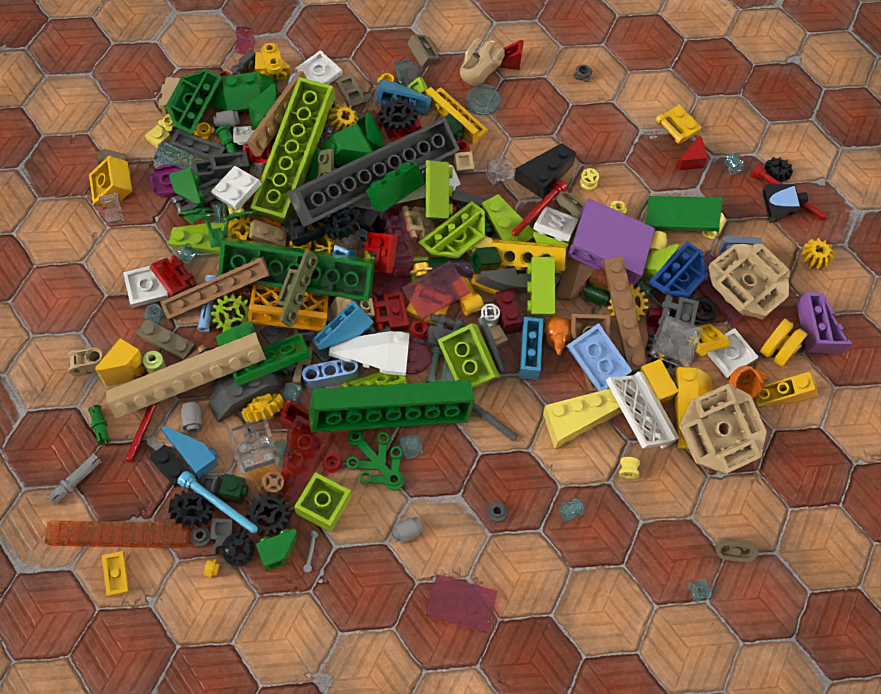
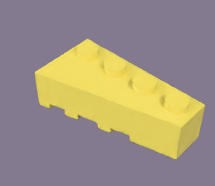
M606 389L545 405L543 416L554 448L557 449L567 441L575 439L578 435L588 432L593 427L608 421L623 411L611 389Z

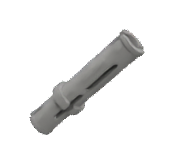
M91 454L65 480L62 479L59 482L60 484L46 497L56 505L68 492H73V488L102 463L101 460L97 459L98 457L95 454Z

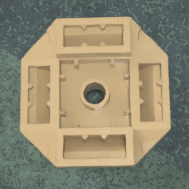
M734 244L708 266L712 286L724 297L725 302L730 303L742 316H752L763 320L789 297L788 278L790 270L763 244Z
M725 384L690 401L679 427L696 464L726 474L762 457V448L767 431L750 394L730 384ZM720 424L724 428L723 434L719 431Z

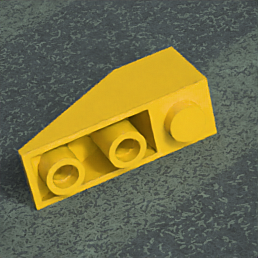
M809 371L764 385L755 398L758 407L800 402L817 397L819 393L814 377Z

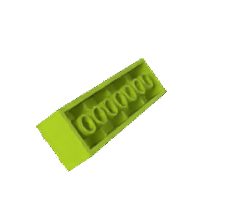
M298 77L260 180L262 185L257 189L250 209L283 224L284 220L292 217L294 207L287 192L302 186L305 182L314 151L318 146L336 96L333 86Z

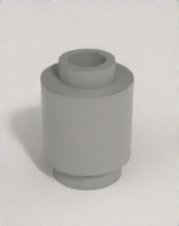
M237 111L217 112L216 116L213 117L215 127L228 125L230 128H234L236 125H240Z
M196 402L183 404L181 409L182 428L188 433H196L203 427L201 408L198 407Z
M409 517L393 525L394 530L391 531L394 540L403 544L420 536V533L423 532V527L417 517Z

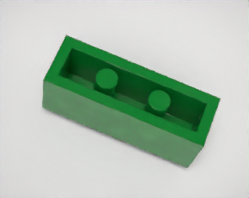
M405 162L399 166V169L387 173L385 178L373 182L371 187L366 189V193L375 210L385 211L426 184L418 164Z

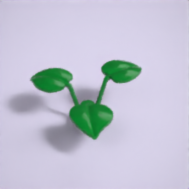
M199 207L180 212L184 219L191 224L201 218L205 220L209 231L211 248L221 247V240L225 239L224 235H228L227 229L230 220L246 214L262 217V214L254 211H241L230 214L226 217L224 231H222L221 227H211L208 216H214L216 213L205 212L211 210V208Z

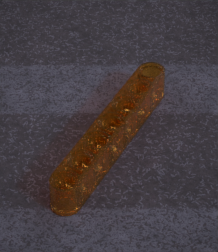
M48 521L45 544L87 547L187 548L189 547L190 527L186 525L185 528H182V523Z

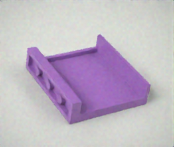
M588 198L581 209L582 216L567 256L604 273V259L623 256L628 282L630 285L633 284L635 286L643 275L655 228Z

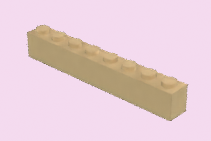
M252 333L107 390V403L116 419L263 361L266 358L256 333Z

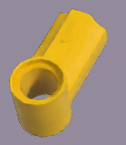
M461 277L453 283V288L460 299V305L464 314L468 316L482 310L484 306L482 298L478 293H475L468 278Z

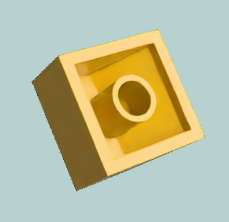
M108 156L89 174L93 205L122 201L132 192L128 161Z
M121 338L95 367L103 384L106 386L135 380L146 369L140 351Z

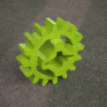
M234 294L231 295V298L224 295L223 301L218 298L219 305H213L216 312H211V315L216 316L212 322H218L216 328L222 327L223 332L232 328L230 326L233 322L248 323L249 306H246L248 300L242 302V296L240 295L236 299ZM234 302L230 307H223L225 303ZM240 305L243 307L245 311V316L240 314ZM233 309L238 316L237 318L233 317L231 320L227 311L231 312ZM219 313L223 314L225 317L224 324L221 322L219 318Z

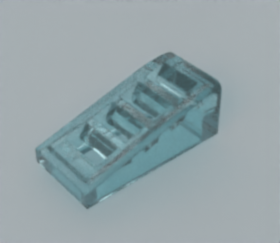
M164 141L161 142L154 155V161L162 164L176 165V167L182 170L190 168L191 161L195 159L194 155ZM184 159H188L186 164L182 163Z

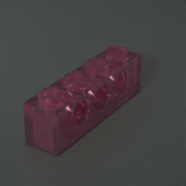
M397 203L382 211L385 234L398 235L393 267L394 277L413 275L410 271H413L414 259L401 203Z

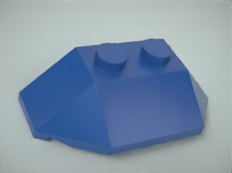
M686 242L654 275L649 283L667 295L688 298L707 277L703 251Z

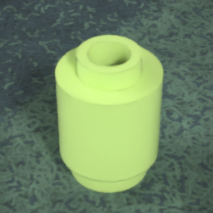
M149 351L144 355L143 364L149 374L166 368L163 357L159 352Z

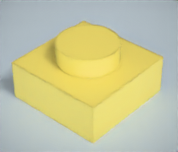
M159 125L155 126L145 135L146 140L157 149L161 148L171 139L170 134Z

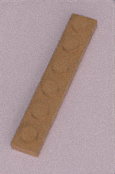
M298 71L247 140L246 143L255 156H261L280 129L298 77L307 79L303 71Z
M623 256L604 259L603 265L624 359L632 371L639 370L647 362Z
M261 257L165 299L160 303L167 319H171L271 274L264 258Z

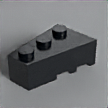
M561 143L517 167L514 180L543 199L551 190L552 184L557 179H561L574 165L576 152Z

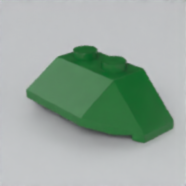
M203 69L180 78L166 104V109L176 128L189 135L193 134L222 79L221 76L208 69Z
M259 72L222 77L209 105L221 111H248V104L272 84L276 85L277 97L279 96L276 80Z

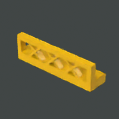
M430 87L426 90V96L431 97L430 106L443 118L450 113L464 125V137L472 144L488 133V129L444 89L440 87L435 91Z

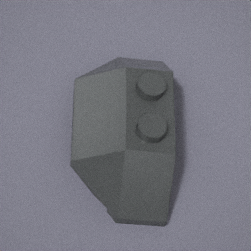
M279 370L240 386L236 385L233 374L230 373L215 380L209 408L216 420L220 422L246 408L253 401L252 399L266 394L271 395L288 385Z

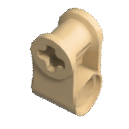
M99 348L68 352V358L70 359L68 372L72 375L95 372V367L105 355Z

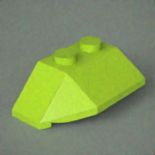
M471 201L418 242L419 245L431 255L459 259L485 238V210Z

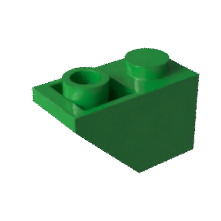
M191 168L169 174L173 190L178 196L199 207L204 206L203 200H205L202 189L199 190L198 183H200L197 172L194 173Z
M296 529L282 530L279 535L272 538L271 536L260 539L259 543H256L266 572L286 564L298 539Z

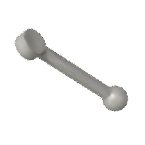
M316 530L310 533L312 538L307 564L303 567L306 573L312 571V554L315 539L318 537Z

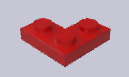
M367 232L365 251L377 252L374 271L393 273L398 235Z

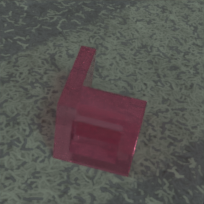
M237 26L235 52L246 54L249 50L253 51L255 45L253 28Z

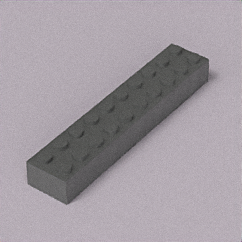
M443 118L287 192V195L304 227L368 196L366 189L371 187L373 182L382 180L387 173L399 169L401 164L405 162L418 164L421 170L426 167V160L439 161L460 151L446 118Z

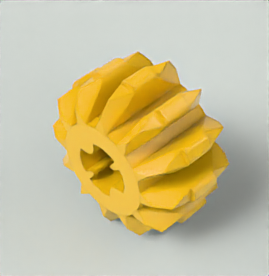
M345 103L341 106L337 104L330 110L328 121L331 122L330 127H335V132L357 124L359 117L355 116L357 111L351 110L352 105L346 107Z
M819 238L815 241L811 239L804 245L801 257L805 258L804 263L810 264V268L815 266L818 270L821 267L826 268L833 261L834 250L831 249L832 244H826V240L821 242Z

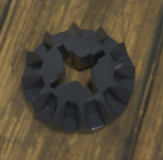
M773 157L764 166L767 171L766 173L779 182L789 180L793 173L792 164L788 163V159L783 160L781 157ZM778 165L780 166V169H782L780 173H778Z
M704 297L694 299L699 301L695 323L703 325L712 324L718 316L716 304ZM701 306H702L703 311L706 312L705 315H704V317H703V315L699 312L700 309H701Z
M243 533L229 535L224 540L221 548L224 560L232 566L245 565L252 560L253 553L255 552L254 542L248 535ZM232 544L237 546L243 544L241 549L245 554L238 553L235 555L236 549Z

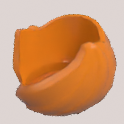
M559 316L549 318L544 323L543 330L546 334L545 340L547 345L556 350L557 355H561L563 348L573 341L571 321Z
M744 365L732 372L729 384L750 394L753 399L758 396L762 387H764V381L768 380L770 375L765 374L760 369Z

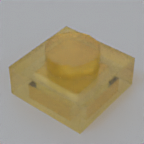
M265 463L247 473L258 491L264 489L262 486L263 476L271 472Z

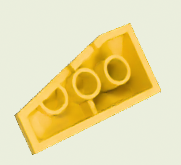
M677 367L673 375V382L678 389V393L674 395L676 432L680 437L677 440V448L689 449L679 426L690 401L713 390L712 376L698 368Z

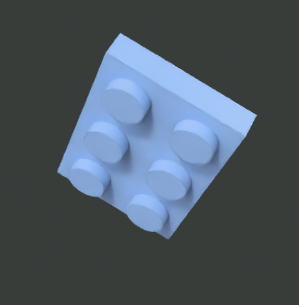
M599 323L567 345V348L597 391L609 388L606 382L609 377L626 376L632 372Z

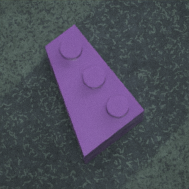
M806 292L796 302L801 329L808 334L804 339L807 353L842 354L852 345L850 339H846L841 323L838 324L833 316L835 312L824 293Z

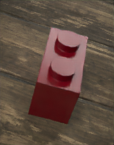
M508 289L496 292L494 304L500 310L499 322L504 334L521 332L523 318L515 290Z

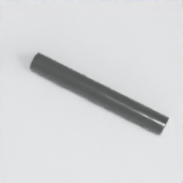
M485 317L477 319L499 373L505 371V365Z
M474 402L472 410L510 440L514 441L518 436L516 433Z

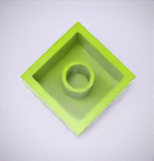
M315 472L294 506L295 512L298 516L332 533L352 499L351 490Z

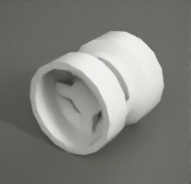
M486 304L481 310V318L485 317L489 329L497 326L499 323L500 310L494 304Z

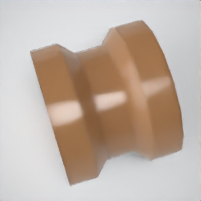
M268 472L262 478V486L269 492H278L284 485V479L278 472Z

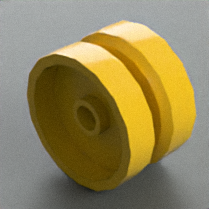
M786 318L780 323L760 350V353L767 358L771 357L778 350L779 352L774 358V363L781 368L789 359L793 358L808 335L799 328L789 336L788 334L793 329V323Z

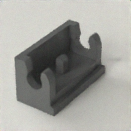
M456 186L452 202L458 206V210H461L471 201L483 209L481 203L490 199L491 195L488 194L487 198L460 192V187Z

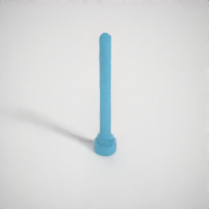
M185 471L180 475L177 483L184 489H193L251 533L258 531V527L197 483L195 475L191 472Z

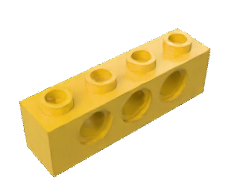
M498 239L492 242L491 247L497 248L502 261L499 266L500 268L514 266L517 270H524L527 267V263H531L525 257L527 252L531 253L533 257H543L544 254L555 257V273H562L567 268L569 245ZM507 251H512L515 254V259L508 258Z

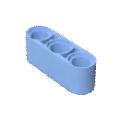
M341 359L309 365L302 371L304 385L309 389L345 383L356 379L359 375L357 361L347 362ZM349 367L354 368L353 371H346L345 369ZM329 371L335 372L334 375H327L326 373ZM310 375L316 376L314 379L307 378Z

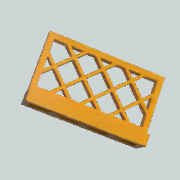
M253 284L248 322L288 327L279 321L283 308L274 307L277 305L276 302L279 297L276 293L281 292L282 288ZM256 289L265 290L266 293L260 295ZM305 292V297L300 305L303 310L298 311L292 328L322 331L326 327L329 295ZM272 296L275 301L269 303L266 298ZM319 296L324 297V299L318 302L314 297ZM261 301L264 305H257L256 303ZM310 301L314 305L307 307L304 303ZM318 308V309L321 310L322 312H316V311H313V310H315V309Z

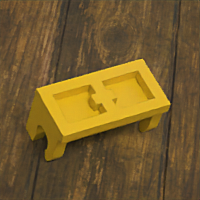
M661 359L641 367L640 371H643L660 403L663 404L672 400L674 395L678 393V389Z

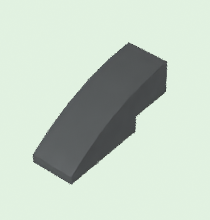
M246 151L210 155V159L191 161V169L194 173H198L200 183H206L216 178L218 180L223 179L234 166L243 171L249 168Z
M516 268L483 271L475 277V282L498 291L514 289L515 293H527V281H531V274L517 275Z

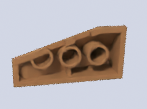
M573 237V239H572V241H571V243H570L569 248H570L571 245L573 244L574 237ZM568 257L567 268L565 271H562L555 296L556 299L572 301L587 285V279L592 274L596 275L599 270Z
M571 314V335L573 341L598 323L610 339V315ZM583 371L588 390L598 392Z

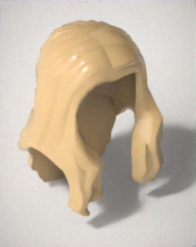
M481 38L473 40L469 49L465 52V60L460 67V76L463 81L471 86L482 84L488 75L501 65L502 59L505 57L504 48L499 49L496 47L490 50L495 43L492 38L481 47L479 58H475L473 53L481 43Z

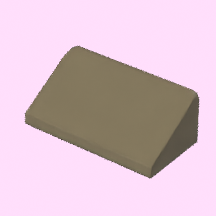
M412 34L407 44L421 67L440 61V57L426 35Z

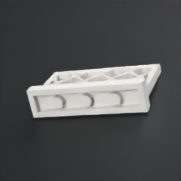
M643 371L631 376L609 377L606 380L643 449L657 446L667 448L680 438ZM644 435L649 438V442H647V440H646V438L644 437Z

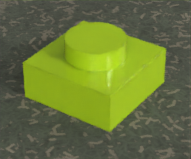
M422 77L416 78L407 86L426 95V90H428Z

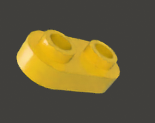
M266 43L261 48L266 71L273 75L279 74L283 70L279 48L274 43Z

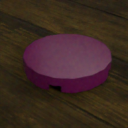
M172 164L157 167L150 176V186L153 192L164 198L177 196L173 190L169 174L181 171L182 169Z

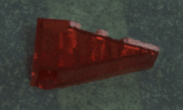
M299 415L296 416L287 433V445L281 471L284 485L277 492L280 498L284 497L287 502L296 505L337 434L332 431L312 433L310 420Z

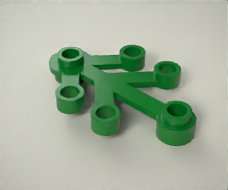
M352 430L349 432V445L359 447L370 461H362L356 457H350L347 459L348 469L379 470L384 475H371L370 472L363 471L359 476L360 482L364 485L370 483L385 484L392 491L402 488L404 477L399 472L400 458L402 457V449L395 446L390 451L392 458L391 470L385 465L389 435L386 432H381L378 435L379 451L377 456L364 441L361 431ZM353 435H358L359 438H358V439H353L352 436H353ZM381 437H386L387 440H386V441H381L380 438H381ZM399 451L400 454L398 456L393 455V452ZM355 461L356 465L350 466L349 463ZM364 475L369 476V479L365 481L362 479V477ZM395 477L398 481L393 483L390 479Z

